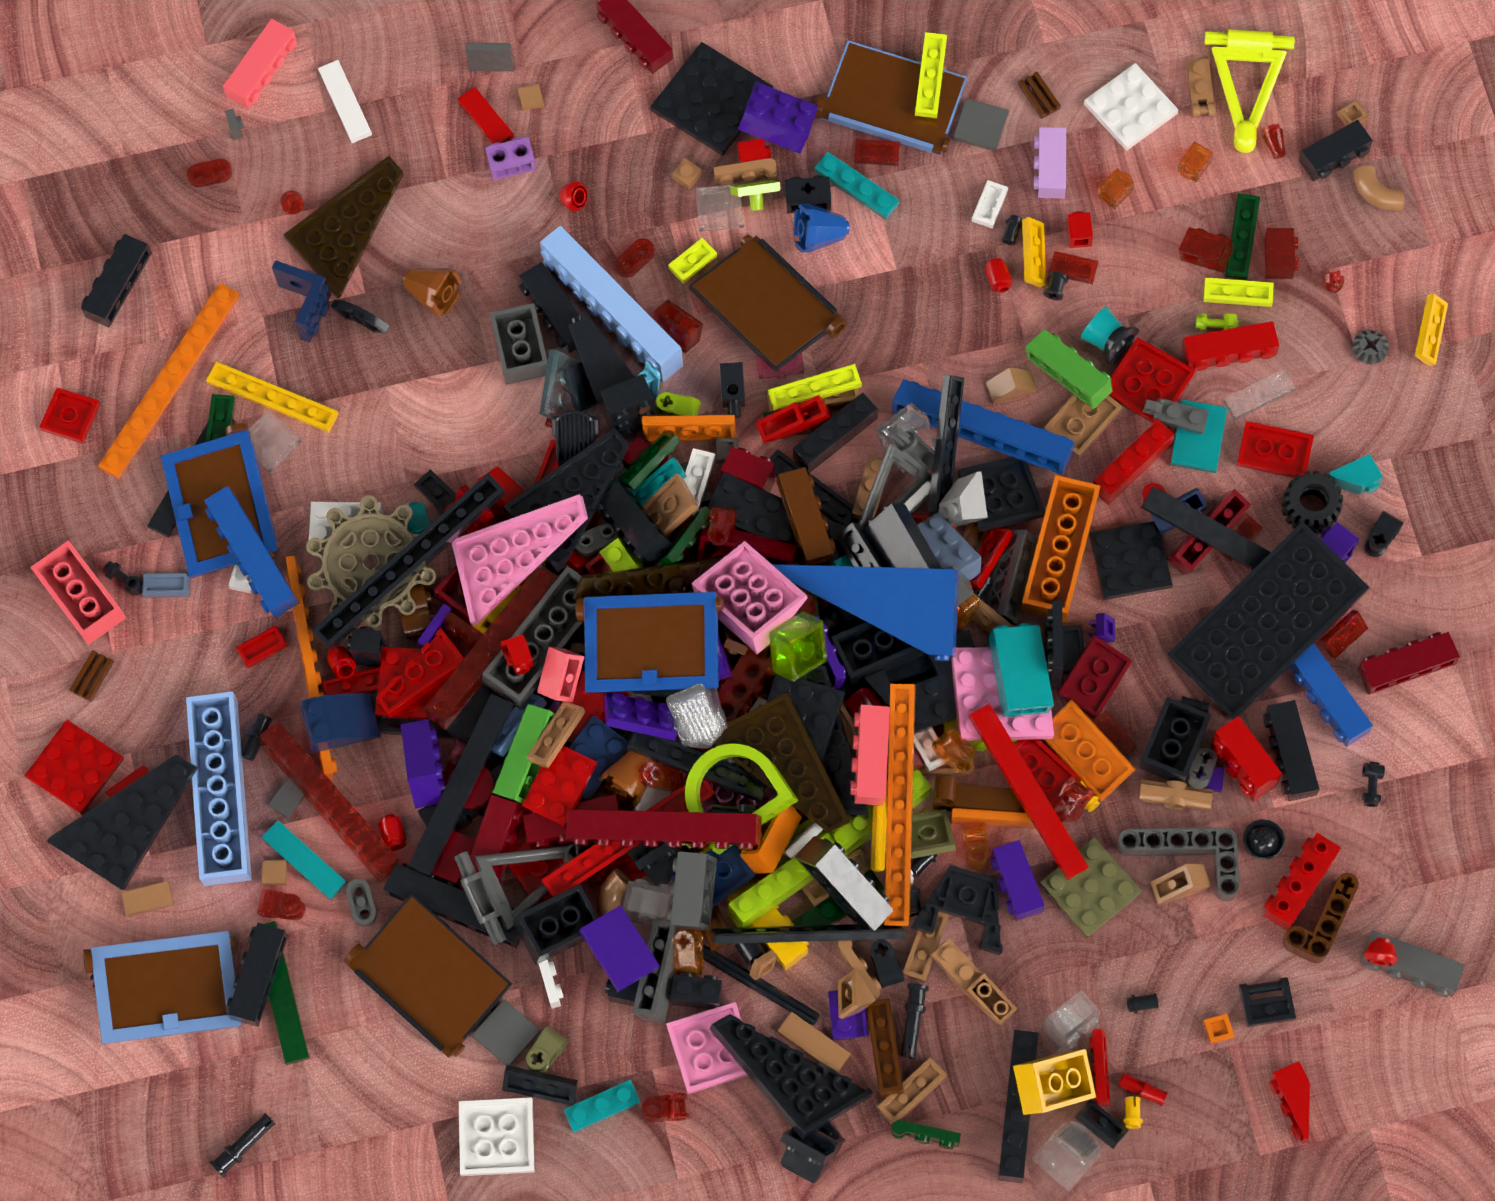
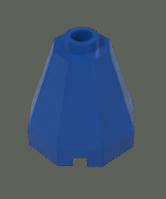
M799 204L798 207L800 209H796L794 212L793 234L799 238V241H795V245L801 253H810L842 241L846 234H849L850 225L843 215L811 204Z

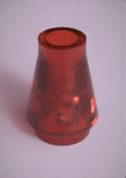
M1273 124L1263 128L1262 138L1272 153L1273 159L1286 156L1284 134L1280 125Z

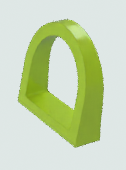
M742 744L717 746L703 754L690 770L685 787L688 811L704 813L700 802V787L707 771L715 763L723 759L742 757L756 762L778 793L777 797L752 813L762 816L761 826L799 801L776 766L761 752ZM709 844L711 849L719 855L727 850L717 849L715 844Z

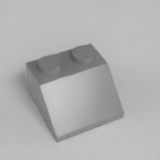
M975 472L957 479L939 503V514L951 526L968 525L988 518L981 472Z

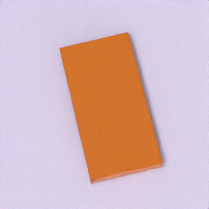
M735 415L642 416L644 440L655 441L664 431L675 434L680 441H715V438H736Z
M1070 700L1052 717L1054 737L1044 740L1081 777V781L1084 782L1095 796L1099 797L1101 802L1136 770L1073 700Z

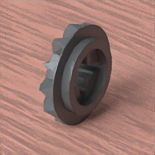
M1367 329L1366 331L1359 332L1354 338L1352 351L1361 362L1376 364L1387 356L1389 343L1386 340V336L1380 334L1378 330L1372 331ZM1367 342H1369L1370 344L1373 342H1377L1374 347L1375 350H1373L1372 348L1365 350Z

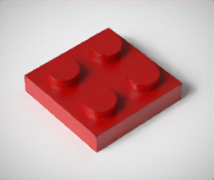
M57 387L39 428L41 431L83 444L98 411L100 402L99 400Z

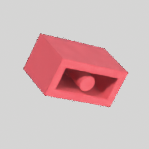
M549 647L537 693L554 700L573 702L584 656L567 649Z

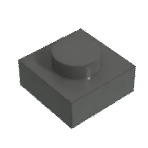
M234 109L226 110L225 114L234 140L242 138L240 129H243L244 125L241 116H236Z

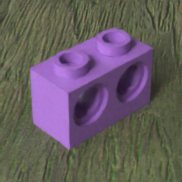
M517 137L509 142H497L485 147L493 180L536 170L529 137ZM520 152L526 153L523 156H517V154ZM499 157L504 158L502 161H495Z

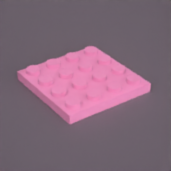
M990 647L956 648V657H951L959 741L982 740L968 715L989 703L1012 740L1052 739L1054 737L1051 710L1049 713L1002 716Z

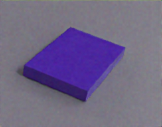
M621 905L579 930L617 992H620L660 967Z

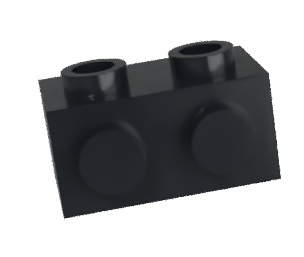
M361 626L360 629L353 628L352 636H348L347 650H350V655L353 657L355 664L372 667L381 666L383 647H387L381 630H374L368 626Z
M686 972L674 975L671 1003L676 1006L704 1009L720 1007L723 990L722 980H718V977L713 975H704L703 978L694 977V974Z

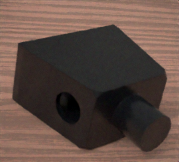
M743 362L720 363L722 406L727 408L728 415H735V418H740L741 407L745 406Z

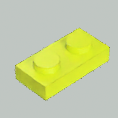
M701 238L672 261L668 268L684 284L717 257V252Z

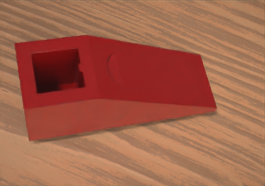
M1300 1061L1273 1072L1270 1076L1271 1081H1269L1272 1092L1275 1095L1278 1094L1282 1101L1280 1108L1284 1116H1289L1293 1124L1291 1130L1296 1140L1300 1139L1302 1144H1305L1309 1139L1310 1082Z

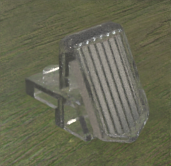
M696 684L666 698L667 706L673 716L675 729L683 746L710 748L722 735L723 730L727 729L725 713L720 706L716 688L706 689L703 684Z
M1074 1121L1064 1122L1031 1159L1070 1192L1102 1156L1100 1153L1101 1144L1096 1135L1084 1125Z

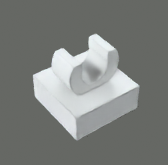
M234 565L228 585L229 588L251 594L253 592L248 584L252 581L249 575L244 576L238 565Z

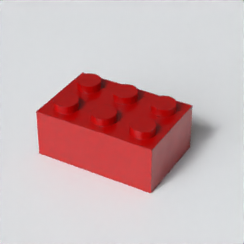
M1239 716L1215 732L1211 749L1216 752L1217 759H1222L1225 763L1228 775L1232 779L1236 778L1239 782V788L1245 797H1250L1254 802L1277 786L1282 774Z

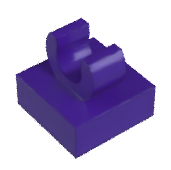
M1106 613L1096 614V620L1089 621V625L1096 627V631L1089 633V636L1095 635L1106 643L1115 642V619Z

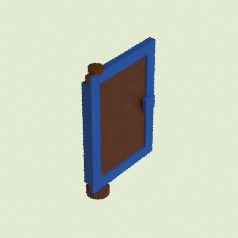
M238 423L225 429V437L161 456L190 578L241 563L238 557L233 558L226 546L230 545L227 538L222 540L216 528L219 525L216 520L212 522L205 512L208 506L204 500L227 486L236 496L271 557L275 559L274 553L279 552L254 444L251 440L248 425L245 423Z
M717 592L578 598L576 601V617L579 622H585V693L719 688L718 611H723V598L718 597Z

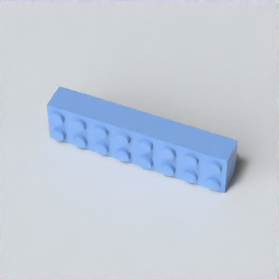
M561 226L540 242L542 250L540 253L543 257L542 263L549 272L554 271L558 275L557 279L564 287L568 286L573 291L572 294L577 301H583L588 306L587 309L593 317L596 318L598 316L603 321L602 325L609 333L614 332L618 342L624 348L628 347L633 352L632 355L638 363L641 364L643 362L645 364V362H648L651 367H655L660 373V380L662 382H665L683 366L681 347Z
M234 692L186 697L191 763L198 767L192 777L199 879L204 886L251 881L238 700Z

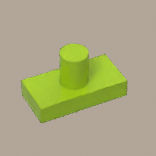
M775 180L730 186L731 195L737 197L749 195L750 210L752 211L764 209L763 193L781 191L780 182Z

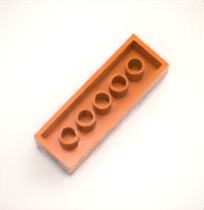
M1055 475L1022 600L1021 612L1046 617L1047 609H1051L1052 601H1062V622H1067L1099 496L1100 485Z

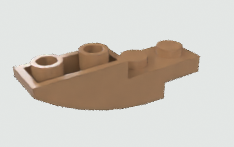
M950 938L946 939L931 954L932 958L944 969L945 974L999 1026L1017 1010L986 974H982Z

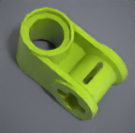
M663 392L656 399V413L658 416H698L701 401L690 396Z

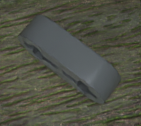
M1202 748L1196 753L1188 775V783L1192 787L1202 789L1209 784L1217 762V754L1214 750ZM1205 758L1208 759L1206 764L1202 763ZM1199 772L1203 773L1201 778H1197Z

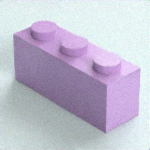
M1039 127V136H1034V149H1038V156H1034V169H1038V176H1034V190H1038V198L1065 199L1066 128Z

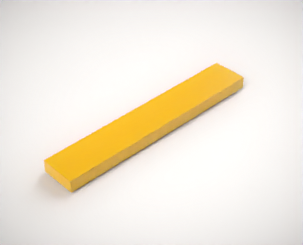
M217 361L206 379L207 384L327 433L330 432L339 415L337 410Z

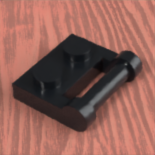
M1287 977L1279 978V981L1254 985L1239 984V994L1242 1000L1247 1027L1296 1019ZM1281 990L1283 995L1250 1000V995L1271 991Z

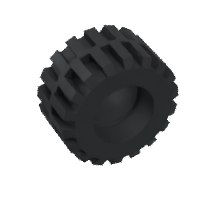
M1309 471L1304 472L1303 477L1300 474L1295 476V479L1289 482L1282 500V514L1287 516L1285 520L1287 524L1292 523V528L1295 529L1303 521L1315 534L1317 531L1321 534L1327 526L1332 528L1343 506V495H1340L1342 490L1340 486H1335L1337 481L1334 479L1329 480V475L1325 473L1323 476L1319 475V471H1314L1311 475ZM1305 495H1315L1323 501L1325 508L1320 511L1307 510L1302 506L1299 499Z

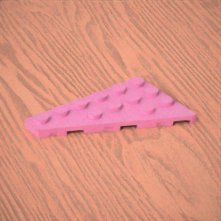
M580 494L461 536L452 542L471 624H479L588 519L584 500Z

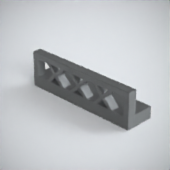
M1011 530L1013 533L1012 538H1016L1015 544L1009 548L1008 543L997 561L992 575V588H989L985 602L992 608L999 600L996 612L1010 624L1018 623L1022 600L1039 539L1027 530ZM1010 558V564L1003 569L1004 562ZM1005 579L1004 586L998 591L999 583Z

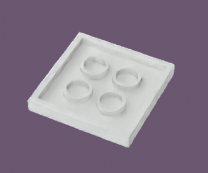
M1136 63L1084 100V105L1126 151L1178 114L1177 107Z
M532 1098L459 1101L461 1176L535 1172Z

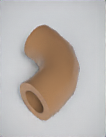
M1366 165L1354 169L1353 175L1357 190L1368 203L1382 210L1395 212L1403 210L1404 196L1402 189H1391L1383 186L1378 181L1376 169L1373 166Z
M615 868L601 885L597 898L599 918L620 906L622 896L632 886L627 875L618 868Z

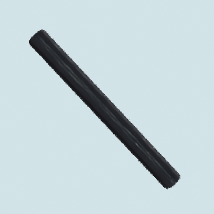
M701 942L695 944L692 953L789 1012H793L809 1024L814 1025L818 1021L820 1014L761 978L754 980L749 975L750 971L716 951L711 952L710 948Z

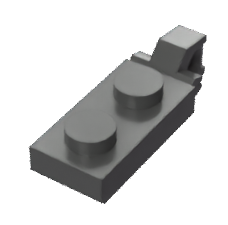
M1158 399L1157 402L1146 400L1143 408V413L1154 415V420H1159L1166 426L1200 435L1204 433L1209 412L1166 399Z

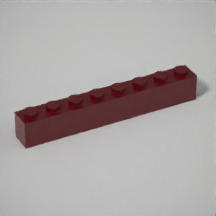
M568 809L566 839L572 840L574 845H588V841H597L599 846H611V842H620V846L633 847L635 842H643L645 847H658V843H667V847L682 848V844H691V848H706V844H715L717 849H729L730 845H739V849L752 850L753 845L761 846L762 816L742 813Z

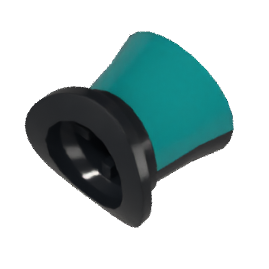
M1106 306L1086 326L1080 339L1103 350L1107 355V363L1112 365L1140 330L1134 326H1124L1114 316L1110 308Z

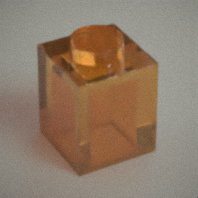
M1194 141L1179 161L1178 172L1184 178L1197 182L1210 165L1213 152Z
M1117 168L1099 185L1098 196L1115 209L1133 192L1134 181L1127 172H1122Z

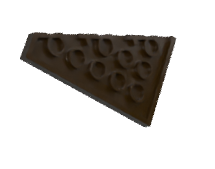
M390 156L386 157L283 234L286 241L314 273L325 277L324 284L328 285L329 290L337 299L342 296L404 175L402 169Z
M723 558L582 575L574 592L573 599L577 601L578 598L694 593L691 583Z
M788 693L704 735L705 739L716 747L725 744H742L752 747L765 755L776 766L799 800L793 806L828 833H832L851 823ZM730 757L777 793L764 771L756 762L742 757Z

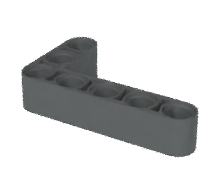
M1229 828L1127 829L1119 835L1117 848L1125 856L1213 855L1216 896L1226 902L1235 898L1239 890L1237 836L1233 830ZM1226 837L1230 840L1231 844L1224 846L1219 842V839ZM1130 838L1135 842V845L1127 847L1123 844V840ZM1155 838L1159 845L1152 847L1148 845L1146 840ZM1179 838L1183 845L1174 846L1171 843V839ZM1203 838L1206 840L1207 845L1199 846L1196 844L1195 839ZM1223 860L1229 861L1232 864V868L1224 869L1220 862ZM1230 884L1234 891L1227 893L1222 890L1221 885Z

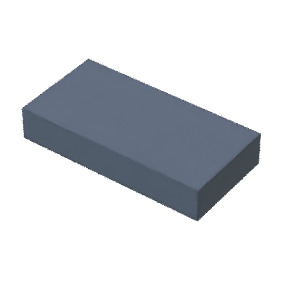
M143 573V598L189 597L190 577L188 573Z

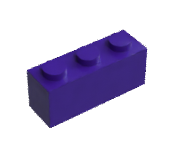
M1020 840L993 848L992 857H989L993 871L997 870L1000 879L997 880L1001 893L1006 892L1009 900L1006 901L1009 914H1014L1016 921L1043 912L1045 905Z

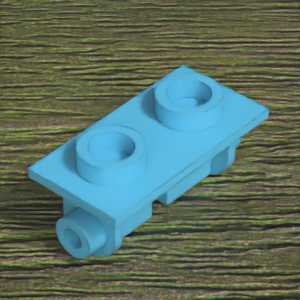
M645 362V368L638 376L644 375L649 389L656 400L661 376L655 367H651L648 362Z

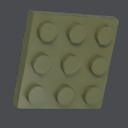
M1095 837L1079 850L1089 867L1087 870L1067 881L1058 867L1040 882L1041 887L1086 938L1090 937L1142 893V890Z

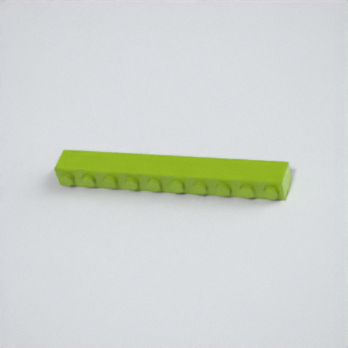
M918 769L913 772L912 809L926 800L932 790V786ZM866 805L869 813L868 818L852 815L849 817L851 820L850 824L832 833H827L820 839L827 838L833 844L834 842L839 843L846 851L844 855H849L872 838L873 805ZM793 857L730 902L727 914L737 927H748L813 881L814 878Z

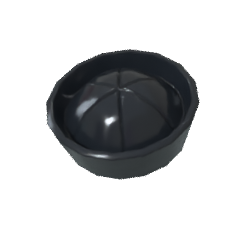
M1260 819L1253 821L1247 826L1243 834V843L1250 855L1257 859L1267 860L1281 853L1284 848L1285 837L1283 830L1278 824L1271 820Z

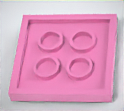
M736 1002L666 1024L688 1094L748 1076L710 1031V1027L714 1022L729 1014L741 1020Z

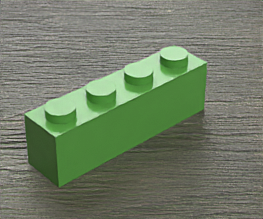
M1044 329L1025 347L1027 358L1092 409L1098 406L1112 392L1110 376L1104 371L1100 372L1089 359L1080 357L1072 346L1067 347L1063 344L1056 334H1050Z
M527 705L517 733L513 738L509 753L505 758L499 778L496 781L493 790L494 794L506 800L523 804L541 768L540 765L529 762L527 755L555 713L537 706Z

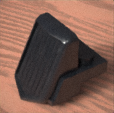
M575 409L558 416H552V435L556 438V460L558 463L564 464L594 443L596 438H601L600 418L598 416H591Z
M641 842L628 851L638 869L644 870L655 888H661L672 881L671 877L676 874L673 871V861L678 856V852H680L678 848L667 847V843H658V847H645L644 843Z
M831 1121L802 1139L791 1128L785 1131L780 1139V1142L786 1144L781 1165L805 1180L815 1183L820 1179L830 1160L836 1157L846 1139L841 1136Z

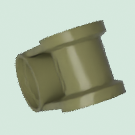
M547 1026L527 1053L526 1061L529 1070L546 1073L555 1059L565 1049L568 1039ZM540 1058H542V1064L537 1062L534 1065V1059L540 1060Z

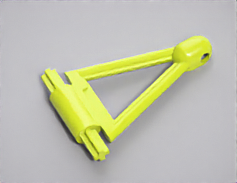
M1228 29L1227 33L1205 31V45L1226 46L1212 47L1211 49L1235 127L1234 147L1241 153H1250L1256 147L1257 128L1287 54L1286 51L1272 49L1294 50L1295 38L1293 36H1276L1270 31ZM1226 60L1271 63L1249 121L1243 118Z

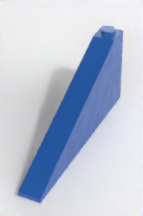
M773 565L792 583L926 654L935 656V661H949V657H956L959 571L956 569Z

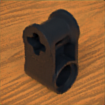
M1383 511L1365 544L1367 554L1372 557L1382 556L1392 540L1397 536L1404 522Z
M884 939L876 940L872 944L870 955L881 988L905 981L902 969L890 942ZM878 947H881L882 950H887L884 957L881 954H876Z

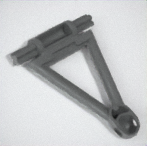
M897 424L894 427L890 426L888 428L890 432L888 436L897 442V447L891 443L888 444L858 523L861 530L867 526V522L873 516L893 461L917 479L894 504H904L927 481L930 482L932 480V476L927 471H933L935 451L913 432L904 431Z
M588 841V845H574L572 843L569 846L474 856V860L480 871L476 873L467 851L454 856L463 877L460 882L479 924L484 923L493 945L506 940L497 917L500 916L505 929L508 931L514 926L513 922L517 914L536 906L549 894V891L542 883L512 911L492 866L565 858L567 863L595 845V841Z

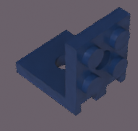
M275 260L272 270L278 286L307 296L295 323L301 339L311 342L312 337L316 336L319 331V322L322 316H326L329 308L328 303L331 294L327 293L329 287L324 284L326 279L317 274Z

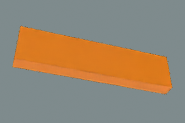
M964 808L952 809L951 823L1036 829L1027 813Z

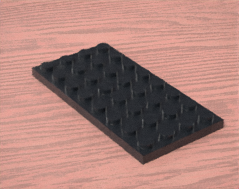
M1302 521L1167 655L1233 720L1245 712L1371 588Z

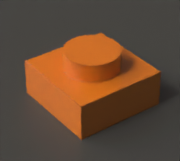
M1227 1013L1203 1021L1210 1045L1234 1039L1235 1036Z

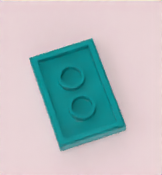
M1182 399L1181 404L1209 412L1203 434L1200 435L1177 428L1170 465L1216 473L1228 407Z

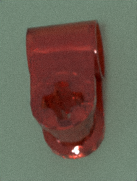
M1070 777L1063 785L1062 791L1052 805L1061 822H1076L1092 799L1094 790L1082 785L1077 777ZM1067 807L1068 813L1065 816V808Z
M263 889L261 891L257 910L258 915L266 918H280L293 921L299 920L305 915L306 907L297 895L270 889Z
M679 1092L646 1098L642 1103L643 1118L650 1123L689 1119L685 1104L687 1093ZM651 1104L657 1105L660 1109L655 1115H650L646 1111V1108Z

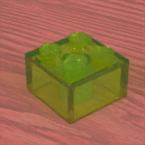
M803 611L769 632L773 672L794 682L827 661L822 620Z

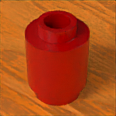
M1001 258L989 260L985 264V273L992 291L998 293L1007 292L1012 286L1013 280L1006 262H1003Z
M337 646L328 652L327 661L334 675L341 679L352 677L356 665L347 648Z
M394 814L383 816L378 823V828L384 846L387 847L388 851L404 848L407 837L401 818Z

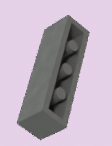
M653 920L647 947L660 967L639 980L632 1013L642 1021L665 1023L672 992L673 976L676 975L685 931L682 928L673 926L668 921Z
M1374 930L1368 936L1360 959V963H1363L1364 967L1369 970H1382L1387 972V975L1393 979H1406L1411 981V985L1421 989L1427 987L1434 990V993L1441 997H1452L1455 994L1465 967L1462 963ZM1377 937L1390 939V943L1395 946L1397 962L1393 966H1379L1367 962L1364 952L1371 941H1376Z

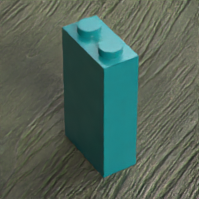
M1023 623L1017 627H1009L1008 625L995 627L988 638L1002 716L1011 717L1049 713L1054 706L1040 626Z

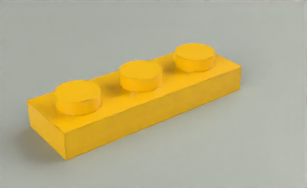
M1027 217L1022 220L1024 280L1041 288L1047 285L1044 223Z
M1436 294L1427 295L1415 357L1428 366L1436 365L1448 303Z

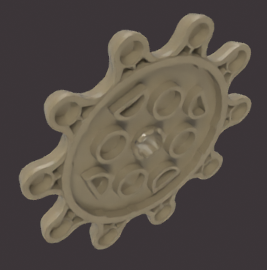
M367 495L362 498L360 512L354 517L346 516L338 508H332L327 512L326 518L332 527L331 535L326 539L311 538L306 544L307 551L322 560V568L317 573L309 576L307 584L314 591L327 588L334 593V601L330 606V613L419 535L412 534L408 530V522L412 517V509L408 505H400L392 514L383 515L378 510L376 498ZM369 556H375L378 559V564L372 569L365 566V560ZM424 567L365 620L366 625L372 628L378 627L382 622V612L388 606L398 608L404 615L413 614L416 604L410 596L411 588L416 584H433L436 580L434 570Z

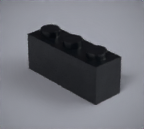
M1356 120L1301 150L1299 162L1313 181L1319 178L1324 179L1337 168L1342 169L1349 165L1351 160L1366 156L1370 152L1373 140L1359 120Z

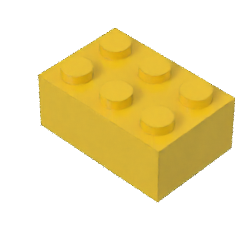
M1086 1049L1065 1051L1013 1066L1023 1115L1044 1113L1096 1098Z

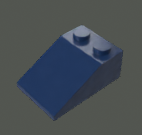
M369 693L323 695L301 700L300 712L311 753L381 738Z

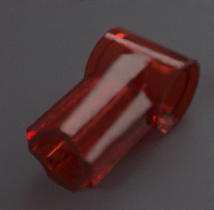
M712 507L708 540L713 545L722 546L724 542L728 541L731 529L734 530L736 526V509Z

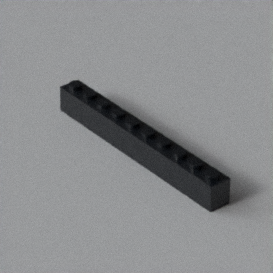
M487 473L312 631L330 651L353 632V628H357L504 497L506 495L504 489Z

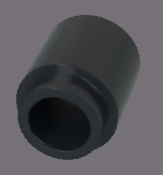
M762 943L735 944V948L747 965H752L754 960L767 953Z

